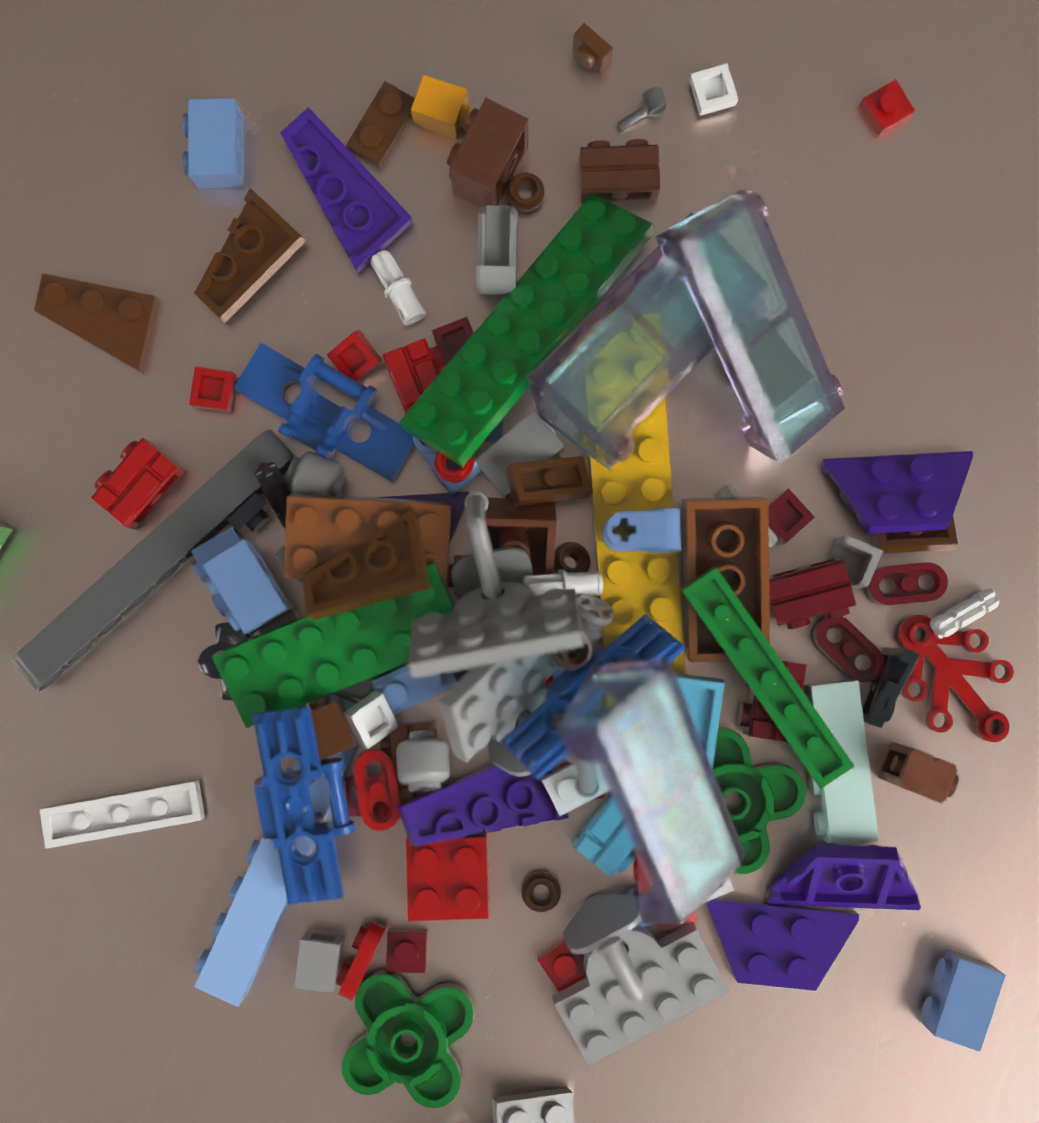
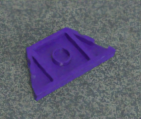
M973 452L823 459L821 471L825 477L830 475L841 490L839 496L847 507L855 511L857 520L867 534L946 530L951 523L973 459Z
M835 843L815 844L767 887L766 890L768 905L920 910L921 908L918 893L897 847L839 845Z
M718 897L705 902L726 953L733 976L737 983L816 991L859 922V914L856 911L807 906L768 905L767 902Z

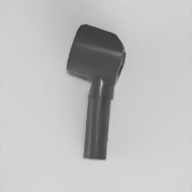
M660 86L645 91L642 95L645 106L638 108V110L617 122L621 131L647 116L655 117L664 113L666 99Z

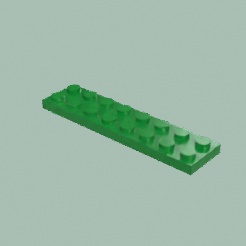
M590 194L589 199L585 200L516 282V288L513 289L512 293L505 295L399 421L403 430L463 467L655 234L653 223L594 194Z

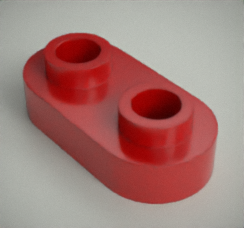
M369 749L362 752L356 758L353 766L360 814L363 822L369 828L376 831H385L392 828L400 818L397 806L401 804L395 770L391 758L385 752L378 749ZM370 762H377L381 766L380 773L375 777L366 774L365 769ZM375 803H386L388 806L387 813L383 816H376L372 811Z
M373 920L369 928L361 925L351 946L357 949L358 952L352 964L344 961L336 978V984L341 986L338 995L353 1001L385 932V926Z

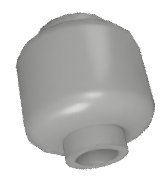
M308 451L300 458L296 456L293 458L285 483L290 487V494L342 496L346 478L340 476L341 465L338 461L328 457L324 458Z
M421 730L409 733V739L399 743L397 746V778L400 783L408 786V791L429 792L439 790L441 783L445 782L450 776L448 744L440 738L433 737V731Z

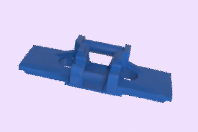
M260 343L233 388L288 421L286 424L282 423L279 427L278 432L289 439L295 438L324 458H332L339 451L392 483L415 446L413 435L403 430L398 422L370 407L378 389L371 385L365 387L324 363V358L318 354H315L306 368ZM321 378L357 399L358 402L354 409L349 410L346 407H340L318 394L313 389L318 379ZM292 383L301 384L299 396L294 400L293 404L287 403L283 395L285 388ZM356 422H365L371 428L370 437L362 443L352 441L349 436V430Z
M643 615L606 649L602 651L599 648L596 652L592 653L589 662L585 666L576 670H565L545 687L547 691L545 695L546 701L501 739V743L537 780L581 742L589 747L598 758H601L606 753L605 748L644 713L650 714L655 710L653 702L641 689L685 650V646L649 615ZM621 660L634 662L632 670L626 674L618 675L612 672L614 665ZM612 697L618 704L621 702L625 703L627 700L632 701L594 736L591 734L592 728L595 725L590 716L606 700ZM561 713H565L571 719V723L566 728L554 729L551 727L553 719Z
M310 706L254 713L252 716L263 776L258 777L253 785L264 840L273 841L274 849H278L288 904L342 899L344 897V890L334 837L347 835L355 831L354 821L349 820L340 770L344 768L343 759L329 758L320 761ZM287 756L295 758L300 763L301 770L284 773L281 768L282 758ZM322 773H324L333 820L331 822H325L323 814L321 815V812L314 813L312 807L310 786ZM306 836L312 839L316 846L315 854L310 856L301 854L296 848V838Z

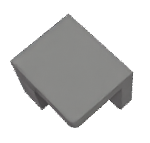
M844 535L835 538L826 560L842 556L851 587L855 589L866 588L872 579L883 550Z
M314 931L305 932L299 944L294 988L326 993L334 991L338 962L344 949V935Z

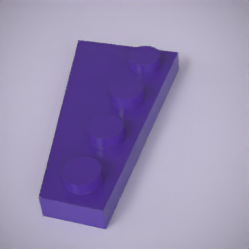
M309 107L280 132L358 274L370 263V258L373 255L384 250L414 223L413 218Z
M493 764L448 783L439 790L430 791L397 806L410 844L414 846L569 818L568 813L559 816L541 778L537 780L532 774L513 776ZM550 769V770H549L546 774H544L541 778H543V777L547 776L548 774L552 773V769Z

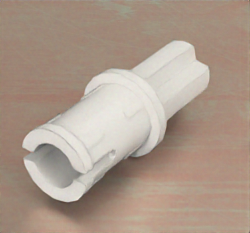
M379 251L370 258V263L385 288L384 296L391 299L405 326L420 321L426 315V312L410 287L412 284L410 278L403 276L389 251Z
M560 569L557 574L526 575L522 580V584L530 588L534 596L554 588L564 590L575 588L576 596H600L603 591V579L599 570L567 573L566 570Z

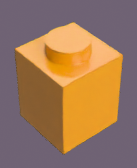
M423 75L411 108L414 126L457 140L461 127L465 128L473 106L469 105L467 89Z

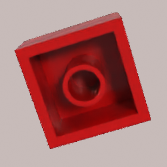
M488 833L472 834L462 838L417 846L411 845L408 837L406 838L408 921L489 919Z

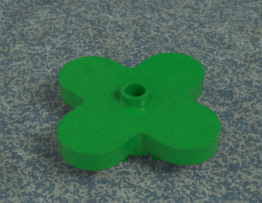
M718 727L708 800L667 795L666 790L661 799L660 812L665 826L678 836L694 837L711 834L716 852L719 853L724 866L738 874H749L760 869L768 859L770 853V843L766 829L768 822L785 819L796 814L805 802L806 787L801 776L788 765L773 763L754 767L749 747L743 737L730 728ZM735 792L739 795V800L735 805H728L724 802L725 795Z
M380 970L366 976L356 992L355 1008L368 1032L352 1042L346 1050L342 1061V1075L346 1084L359 1094L374 1095L396 1082L403 1084L411 1097L421 1106L440 1108L449 1104L459 1091L461 1069L448 1046L463 1037L472 1025L474 1005L470 995L465 989L456 984L443 983L416 997L404 979L394 972ZM402 1034H410L416 1039L412 1042H407L403 1039Z

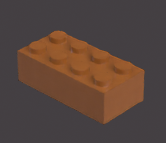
M291 493L287 496L284 578L302 579L303 576L341 552H351L369 541L368 536L378 529L382 528L385 531L402 520V514L413 508L418 514L426 563L430 564L436 561L447 585L451 504L449 501Z
M764 497L682 499L683 587L715 566L770 644L768 499ZM684 595L685 656L688 661H731Z

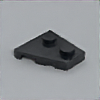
M883 647L884 669L877 679L870 682L862 704L864 723L882 728L884 723L891 719L895 710L896 700L919 659V653L906 648Z

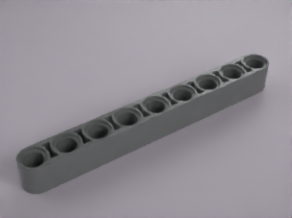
M271 429L258 435L12 658L11 663L37 692L53 684L194 556L191 550L217 536L230 524L227 519L255 493L262 495L264 493L263 487L260 486L255 477V471L258 469L259 464L273 462L277 465L283 476L288 471L295 455Z

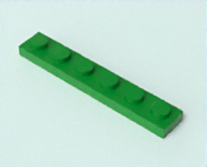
M713 566L683 587L681 590L818 786L821 789L855 767L718 569Z

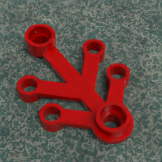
M912 615L906 618L898 630L899 641L904 648L919 653L920 656L901 694L905 699L915 702L921 701L927 696L928 687L922 680L924 658L926 656L934 666L930 711L925 717L927 727L939 733L946 732L952 727L953 718L947 711L951 687L975 717L973 729L980 739L988 742H1000L1005 739L1010 729L1008 719L1004 714L990 710L963 675L984 677L994 683L1003 684L1012 679L1014 675L1013 666L1006 660L981 662L948 658L938 646V644L963 646L968 652L978 653L984 651L989 644L987 634L980 629H969L965 632L957 631L948 637L937 638L930 627L931 618L924 615ZM918 627L923 628L925 631V638L921 642L917 641L914 637V631ZM974 633L980 638V644L976 648H973L969 643V638ZM999 664L1005 669V674L1000 679L994 674V669ZM913 682H916L920 687L919 694L915 697H912L908 691L909 685ZM941 713L945 721L941 727L937 728L934 725L933 719L936 714ZM996 719L999 722L1000 728L997 733L992 734L989 730V724L992 720Z

